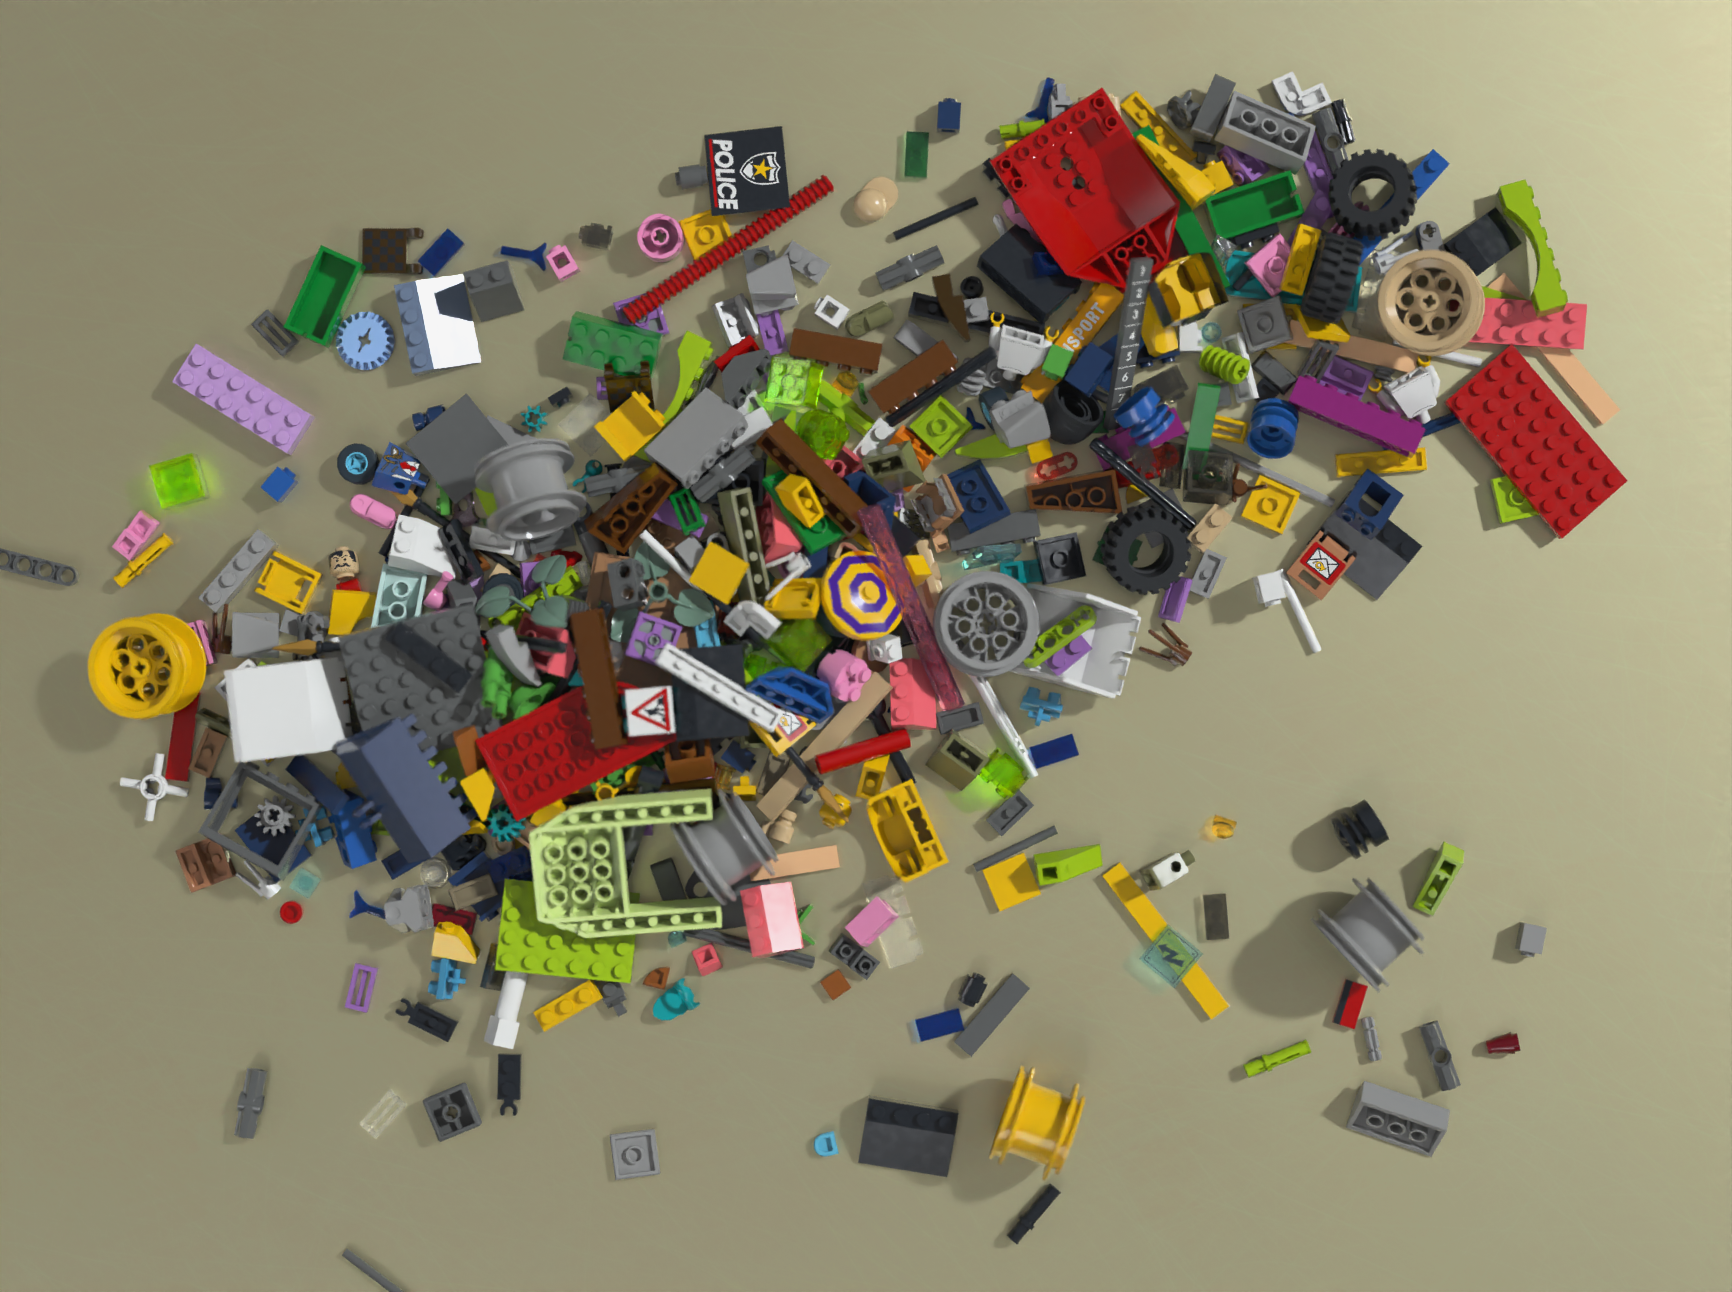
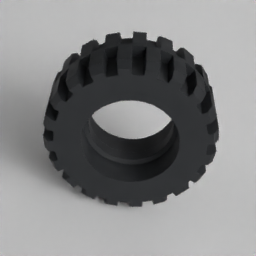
M1366 149L1364 154L1358 155L1357 152L1351 154V160L1344 159L1340 163L1341 168L1334 170L1332 174L1333 179L1329 182V202L1336 222L1339 226H1343L1344 231L1349 235L1353 232L1355 238L1363 239V236H1367L1368 241H1375L1376 236L1386 239L1388 238V233L1393 232L1395 235L1400 232L1401 225L1406 226L1409 223V216H1413L1415 204L1417 203L1416 185L1411 169L1407 168L1404 160H1397L1396 154L1389 152L1388 155H1385L1384 150L1377 149L1376 153H1371L1370 149ZM1381 179L1390 183L1394 189V197L1391 202L1384 208L1376 211H1364L1357 208L1352 203L1351 195L1354 189L1363 181Z
M1332 232L1324 235L1315 255L1301 304L1303 315L1331 324L1338 323L1341 320L1350 299L1362 259L1363 244L1360 241Z
M1141 504L1139 509L1132 506L1127 508V513L1123 514L1120 512L1117 514L1116 517L1118 519L1115 522L1110 521L1107 526L1110 530L1108 533L1104 532L1102 537L1105 541V544H1101V552L1104 554L1102 561L1107 567L1106 570L1122 587L1124 586L1133 593L1137 591L1141 595H1146L1149 591L1153 595L1159 593L1161 588L1165 591L1171 588L1170 583L1173 581L1177 583L1181 579L1179 577L1180 573H1185L1188 568L1185 565L1186 561L1191 560V553L1188 552V549L1192 547L1191 541L1188 539L1189 534L1187 530L1172 514L1155 505L1149 507L1146 504ZM1159 532L1164 540L1163 550L1159 558L1149 566L1133 567L1128 560V552L1132 542L1143 533Z

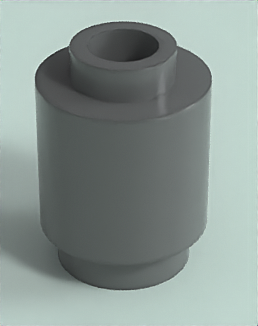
M696 164L678 167L679 172H675L677 186L681 185L682 190L702 187L703 184L708 183L706 166Z

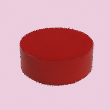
M288 901L280 908V917L286 923H296L303 917V907L296 901Z

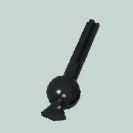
M884 698L865 719V721H871L878 736L891 732L883 716L886 711ZM902 752L891 753L889 758L902 783L910 779L913 780L914 784L917 783Z

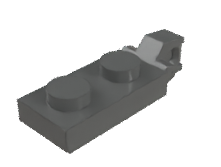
M593 980L603 996L602 1000L608 1009L613 1007L618 1017L627 1013L622 1002L627 998L620 982Z

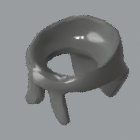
M1190 90L1186 92L1183 98L1173 96L1167 104V112L1170 119L1180 129L1193 126L1199 113L1197 108L1201 107L1200 104L1190 99L1192 94Z

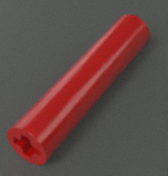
M904 728L814 756L815 764L819 774L822 775L911 747V742Z

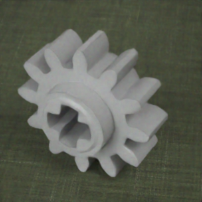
M278 796L273 797V802L264 798L266 805H257L261 813L254 814L255 817L261 818V821L256 825L258 827L265 825L263 829L265 834L272 830L273 836H277L278 830L286 834L285 826L293 827L289 820L296 818V815L290 813L294 806L288 805L286 807L287 799L283 798L279 802ZM273 811L277 813L280 812V814L277 816L279 820L276 821L274 819H271V817L273 816Z

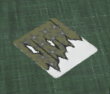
M901 508L900 520L921 540L928 539L929 541L930 533L924 531L919 520L920 515L913 509Z

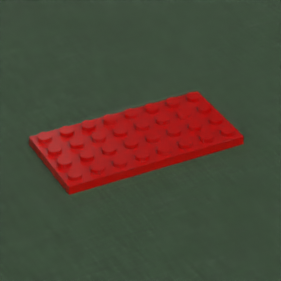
M1513 344L1506 347L1444 401L1445 405L1559 539L1564 538L1628 481Z

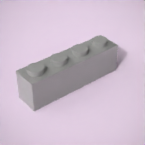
M257 530L199 596V599L215 613H221L224 609V604H229L279 545L263 531Z

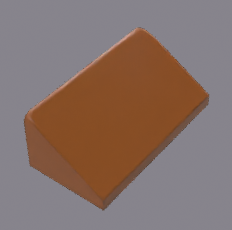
M475 725L453 731L466 777L487 766L475 741L479 739Z

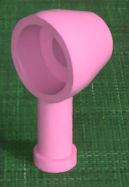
M447 571L442 573V577L422 603L423 605L438 611L442 609L448 600L442 591L453 579L451 573Z

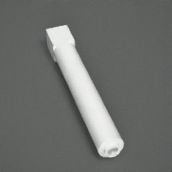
M506 971L495 1015H490L484 1038L485 1042L494 1046L513 1049L520 1024L516 1020L529 973Z

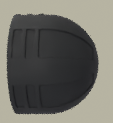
M1066 381L1057 383L1042 404L1052 435L1050 438L1061 444L1073 445L1085 440L1104 419L1103 409L1098 400L1093 395L1090 398Z

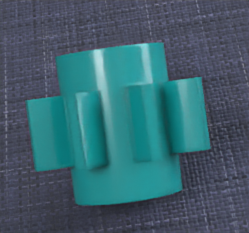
M528 406V412L526 414L521 413L525 417V421L521 425H529V433L533 431V428L541 432L540 427L548 425L544 421V417L548 414L547 412L541 414L540 406H537L536 410H532ZM532 414L540 416V418L537 419L538 423L536 425L532 422H529V420L532 419Z

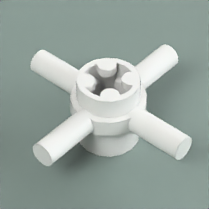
M155 754L153 772L143 780L124 777L120 780V786L140 789L142 795L148 799L144 819L147 821L154 820L156 802L164 798L166 794L188 797L189 788L168 785L167 780L161 775L165 754ZM158 781L160 786H158L157 794H154V790L149 788V784H154Z

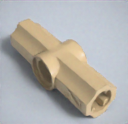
M928 539L919 541L911 551L912 555H923L932 572V575L920 584V587L922 586L926 604L930 609L936 607L944 591L941 584V574L937 562L934 561L930 542Z

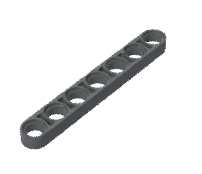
M0 548V553H5L8 556L7 564L0 565L1 570L64 586L75 585L79 579L78 571L72 566ZM26 558L29 560L30 567L27 571L19 569L18 565L21 559ZM44 564H49L52 568L51 574L47 577L42 576L40 568ZM67 569L71 570L74 574L73 580L70 582H65L62 579V573Z

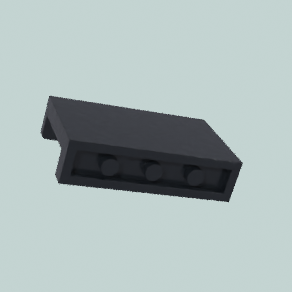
M1017 223L984 251L977 263V267L1042 325L1049 319L1051 312L1072 293L1076 294L1079 291L1082 283L1080 278L1067 276L1047 251L1046 247L1033 239L1029 232L1021 228Z

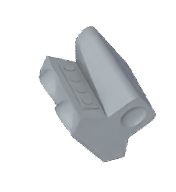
M788 255L781 256L746 274L755 314L767 316L773 310L789 311L795 305H799Z
M1017 391L1011 400L1007 402L1004 400L997 401L989 410L995 434L1000 443L1004 442L1009 449L1045 440L1052 436L1045 409L1039 402H1034L1032 391Z
M233 612V658H279V651L272 649L279 646V613Z
M427 885L408 887L406 891L404 888L393 890L384 905L388 925L401 933L410 932L411 929L416 933L433 928L432 904Z

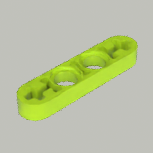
M1087 605L1077 608L1037 637L1036 643L1030 654L1034 655V658L1030 659L1027 656L1023 664L1028 668L1037 667L1091 628L1097 621L1093 608ZM1084 614L1089 616L1087 620L1082 617ZM1075 620L1079 623L1078 627L1074 622ZM1073 626L1071 633L1062 634L1064 627ZM1054 639L1055 643L1052 647H1044L1046 640ZM1038 647L1041 648L1042 653L1039 652Z

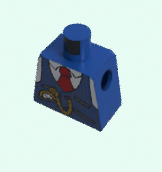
M389 442L371 486L405 495L408 494L412 484L425 489L429 476L418 472L421 462L416 456Z

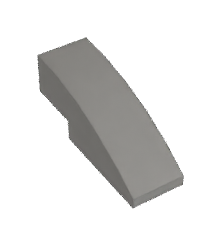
M498 625L485 632L497 657L514 676L525 684L541 685L527 643L517 642L511 626Z

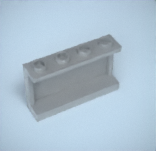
M705 388L644 451L651 463H658L679 479L682 485L688 489L699 480L700 476L708 468L714 465L715 461L730 448L731 444L738 437L745 433L749 425L742 413L711 390Z

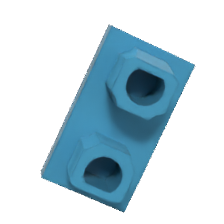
M1029 687L1026 695L1023 696L1020 709L1029 711L1028 717L1036 719L1035 726H1039L1041 720L1050 722L1051 717L1059 719L1063 705H1061V694L1049 692L1048 699L1045 701L1039 699L1041 690Z
M321 806L322 809L310 830L316 847L325 845V842L335 837L332 826L320 829L318 820L328 817L325 806ZM304 808L303 812L305 817H307L309 811ZM304 818L298 820L300 828L305 820ZM308 834L305 842L311 840L310 834Z
M446 958L432 960L431 971L439 973V980L430 981L428 993L436 995V999H452L453 991L458 992L459 984L466 983V979L460 977L461 969L456 968V960Z

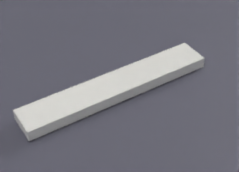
M665 643L654 662L771 733L784 713L669 643Z

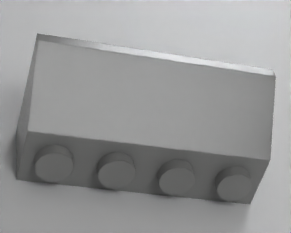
M1234 91L1219 121L1214 140L1285 171L1291 170V173L1296 175L1306 162L1316 126Z
M1364 1081L1356 1095L1346 1128L1432 1157L1447 1132L1450 1110Z

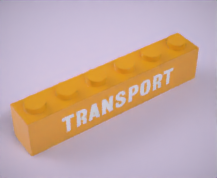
M1096 282L1089 291L1091 297L1088 301L1082 300L1075 311L1078 314L1073 320L1069 318L1061 328L1064 330L1061 336L1052 339L1051 343L1073 352L1069 366L1076 363L1079 359L1078 353L1084 345L1088 346L1123 302L1125 295L1112 285ZM1044 363L1032 373L1029 372L1020 381L1023 384L1021 390L1026 392L1032 391L1034 400L1040 404H1043L1045 398L1055 385L1062 381L1060 378L1054 381L1045 377V372L1042 371Z

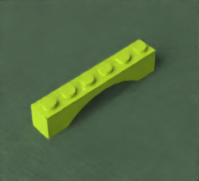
M1526 179L1500 186L1497 196L1503 214L1513 220L1523 230L1530 240L1535 253L1537 277L1530 298L1536 317L1539 318L1561 312L1568 302V297L1565 289L1562 290L1559 283L1561 282V275L1558 268L1555 269L1553 264V250L1548 248L1546 243L1548 236L1545 227H1541L1539 221L1541 219L1538 206H1534L1532 200L1534 199L1533 189L1527 185Z
M686 331L677 350L680 361V378L675 397L663 414L665 417L663 423L666 427L684 410L682 406L685 400L689 402L694 393V389H692L695 380L699 382L704 372V369L701 367L705 360H710L714 351L711 348L712 342L689 331ZM662 429L655 437H653L633 456H636L648 463H651L644 450L657 438V436L664 429Z

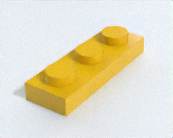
M1304 224L1297 225L1279 287L1280 290L1299 296L1303 295L1321 234L1320 229Z
M589 979L533 1013L545 1032L599 1001L603 996L594 981Z

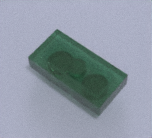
M906 132L904 177L927 178L929 132Z

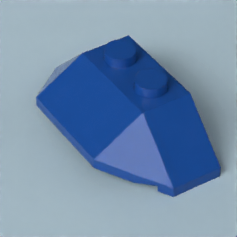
M777 667L756 678L745 689L749 693L820 724L833 715L834 710L829 684L790 667Z

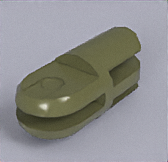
M880 301L850 316L845 323L846 330L851 336H862L893 320L894 314L886 301Z

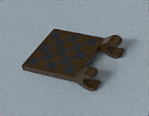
M363 228L362 264L366 267L363 274H423L422 265L407 264L408 238L422 239L424 237V230L421 228Z
M640 361L641 375L614 377L612 363L604 364V378L610 413H613L628 400L634 390L638 395L642 392L650 401L648 406L655 410L649 361Z

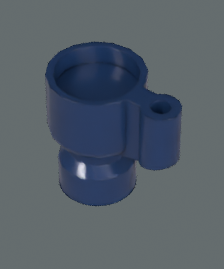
M444 405L429 407L424 414L421 412L412 414L416 431L422 430L446 410Z
M206 777L204 791L205 811L212 810L223 791L220 778ZM238 796L236 797L231 809H237Z

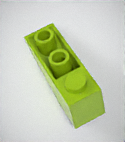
M1100 844L1033 855L1035 873L1040 886L1063 882L1103 866Z

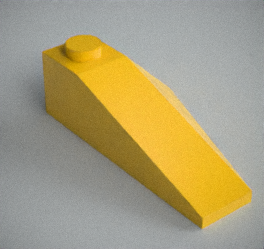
M1143 135L1137 136L1136 141L1141 149L1192 210L1196 209L1214 194L1216 190L1214 186L1216 184L1208 174L1205 176L1200 170Z

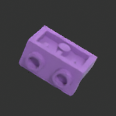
M1227 145L1216 154L1219 160L1223 161L1227 171L1239 187L1254 182L1270 170L1264 161Z

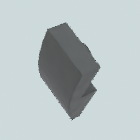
M843 933L828 950L866 980L880 963L879 960Z

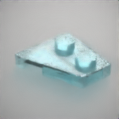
M1021 545L980 546L962 561L964 570L1001 562H1013L1022 553Z

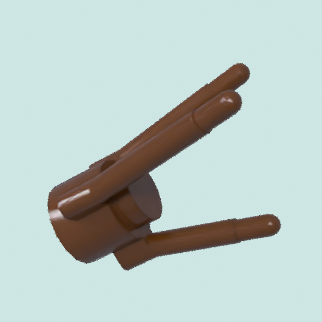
M1239 463L1234 468L1233 474L1230 477L1231 483H1229L1227 488L1230 495L1229 500L1234 503L1237 501L1236 498L1244 496L1247 492L1267 488V485L1247 486L1244 480L1237 479L1240 469Z
M224 604L220 634H218V613L214 611L212 613V651L222 654H230L232 649L231 636L225 635L228 604Z
M1162 623V627L1178 644L1172 645L1154 631L1149 630L1148 633L1171 649L1169 655L1172 657L1144 647H1139V650L1165 660L1174 666L1177 663L1184 666L1192 654V651L1188 649L1189 645L1184 643L1165 623Z

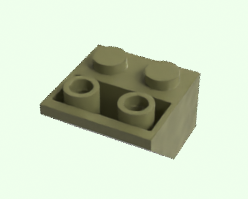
M910 440L870 450L862 459L867 475L888 492L926 481Z
M951 729L925 765L962 791L977 777L989 761V756L958 732Z

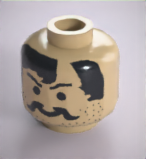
M343 546L335 548V552L329 555L328 561L331 576L337 578L338 581H348L355 578L354 576L359 572L356 552Z

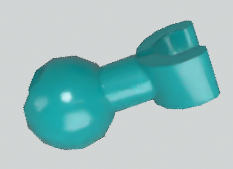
M594 459L588 461L585 466V474L582 478L575 480L572 485L577 486L579 482L585 481L584 478L600 475L603 471L602 464ZM595 462L599 463L598 467L595 466ZM584 482V489L582 490V493H586V492H587L585 482Z

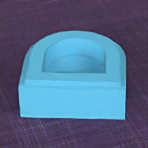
M834 1131L819 1134L815 1138L814 1149L820 1156L839 1154Z

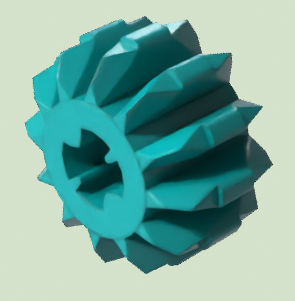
M500 804L498 809H492L493 816L487 818L488 821H491V825H488L487 829H493L491 836L493 838L498 837L499 842H504L505 840L513 842L514 837L519 838L521 836L519 830L526 828L524 825H521V822L526 818L516 821L509 806L507 805L506 807L505 804ZM504 821L508 822V827L504 825Z

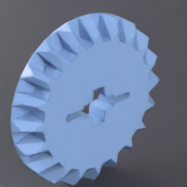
M358 312L350 315L346 320H343L336 335V347L340 357L348 365L359 370H372L383 365L391 356L395 344L394 333L390 324L383 317L372 312ZM368 334V339L371 343L369 345L365 344L362 347V342L359 341V338L365 337Z

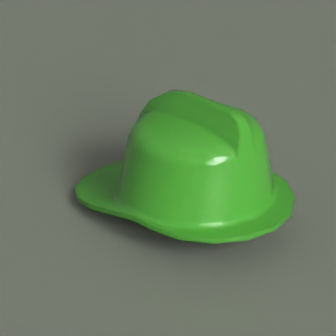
M549 683L540 688L533 685H523L515 689L511 699L507 702V705L515 713L514 720L543 706L549 701L556 685Z

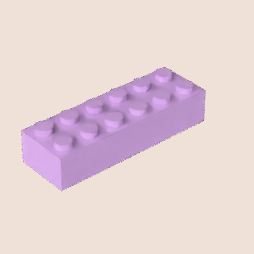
M195 344L172 381L292 455L315 418L198 344Z

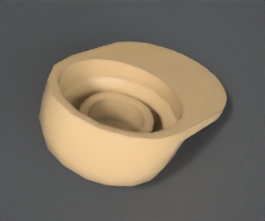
M876 177L870 180L854 199L853 207L858 218L864 222L872 223L884 217L894 206L898 198V189L895 183L886 177Z

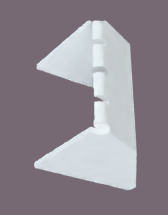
M1028 583L1026 590L1032 596L1039 616L1037 637L1077 608L1087 605L1093 608L1097 621L1081 635L1092 647V650L1072 665L1069 672L1065 675L1056 676L1048 666L1044 669L1028 668L1023 662L1009 672L1115 699L1116 695L1121 696L1124 680H1120L1118 677L1119 675L1126 676L1130 658L1124 657L1125 653L1132 655L1136 637L1130 636V633H1138L1142 618L1137 616L1138 611L1088 593ZM1086 614L1082 616L1085 620L1089 618ZM1075 620L1074 622L1078 627L1079 623ZM1073 626L1064 627L1062 634L1071 633ZM1014 631L1013 638L1018 640L1020 632ZM1046 640L1044 643V647H1052L1055 643V640ZM1038 647L1037 649L1039 650L1040 653H1042L1041 648ZM1029 654L1028 658L1033 659L1034 655Z
M338 657L281 662L224 671L235 762L338 749L336 742L352 736V726H345V723L351 722L349 704H343V700H348L346 681L340 682L341 677H346L344 661L338 662Z

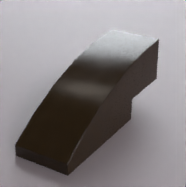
M950 274L933 276L934 292L945 318L964 342H970L963 294L953 295Z

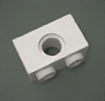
M1280 571L1253 577L1259 604L1265 603V607L1281 603L1280 599L1286 597Z

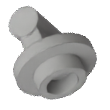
M516 541L514 554L510 556L515 561L527 560L531 555L530 543L528 541Z

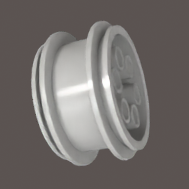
M994 571L974 572L955 581L939 599L933 615L934 640L945 660L957 670L976 677L998 676L1014 669L1032 651L1039 631L1037 607L1026 588L1012 577ZM978 589H985V601L981 602L977 592ZM997 596L1001 600V606L999 608H992L989 605L990 597ZM973 599L977 601L979 606L977 611L971 612L967 609L966 603L968 600ZM1011 600L1015 607L1005 612L1002 607ZM954 606L965 612V617L951 615ZM983 614L986 621L991 622V626L988 627L987 631L988 635H986L984 627L979 625L983 622ZM1004 615H1013L1015 624L1013 626L1005 625L1003 622ZM960 621H967L970 624L969 632L962 633L959 631L958 624ZM1007 631L1020 632L1018 640L1009 636ZM1003 635L1006 637L1007 644L1005 647L1001 648L995 644L996 636ZM967 636L970 641L961 650L955 642ZM976 638L984 642L985 646L981 651H976L972 646V642ZM987 647H993L996 659L987 660Z

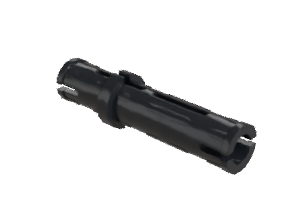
M1050 1183L1023 1216L1020 1215L1019 1221L1007 1236L1018 1245L1024 1235L1035 1227V1222L1061 1192Z

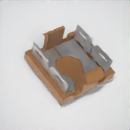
M947 474L933 478L935 483H928L926 480L916 490V493L923 495H919L915 500H910L915 512L920 515L919 520L924 531L929 532L931 537H937L964 512Z

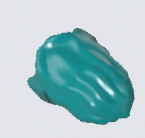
M684 978L675 982L672 988L668 989L657 999L653 1007L654 1017L661 1020H672L679 1015H683L687 1010H693L700 1005L699 1002H694V994L691 989L683 985Z

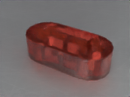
M1162 445L1139 454L1136 459V465L1143 474H1152L1176 465L1179 461V453L1173 445ZM1167 451H1170L1172 454L1170 460L1165 458ZM1147 458L1152 461L1149 463L1150 467L1148 468L1143 465Z
M1064 452L1045 459L1038 464L1036 474L1041 480L1047 481L1070 473L1077 467V457L1071 452ZM1065 456L1068 459H1073L1071 468H1067V466L1059 467L1058 464L1064 461ZM1043 464H1046L1047 467L1053 465L1056 467V469L1050 471V476L1040 473V470L1043 469Z

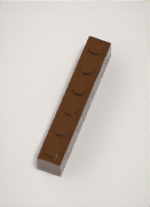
M781 418L767 428L757 440L756 444L788 476L792 474L808 479L824 513L850 539L854 538L872 521L875 513Z
M603 608L570 614L569 626L571 631L574 632L575 641L573 642V648L579 658L578 673L583 679L582 695L587 701L588 706L586 717L588 722H591V742L595 745V749L628 743L627 734L624 730V718Z

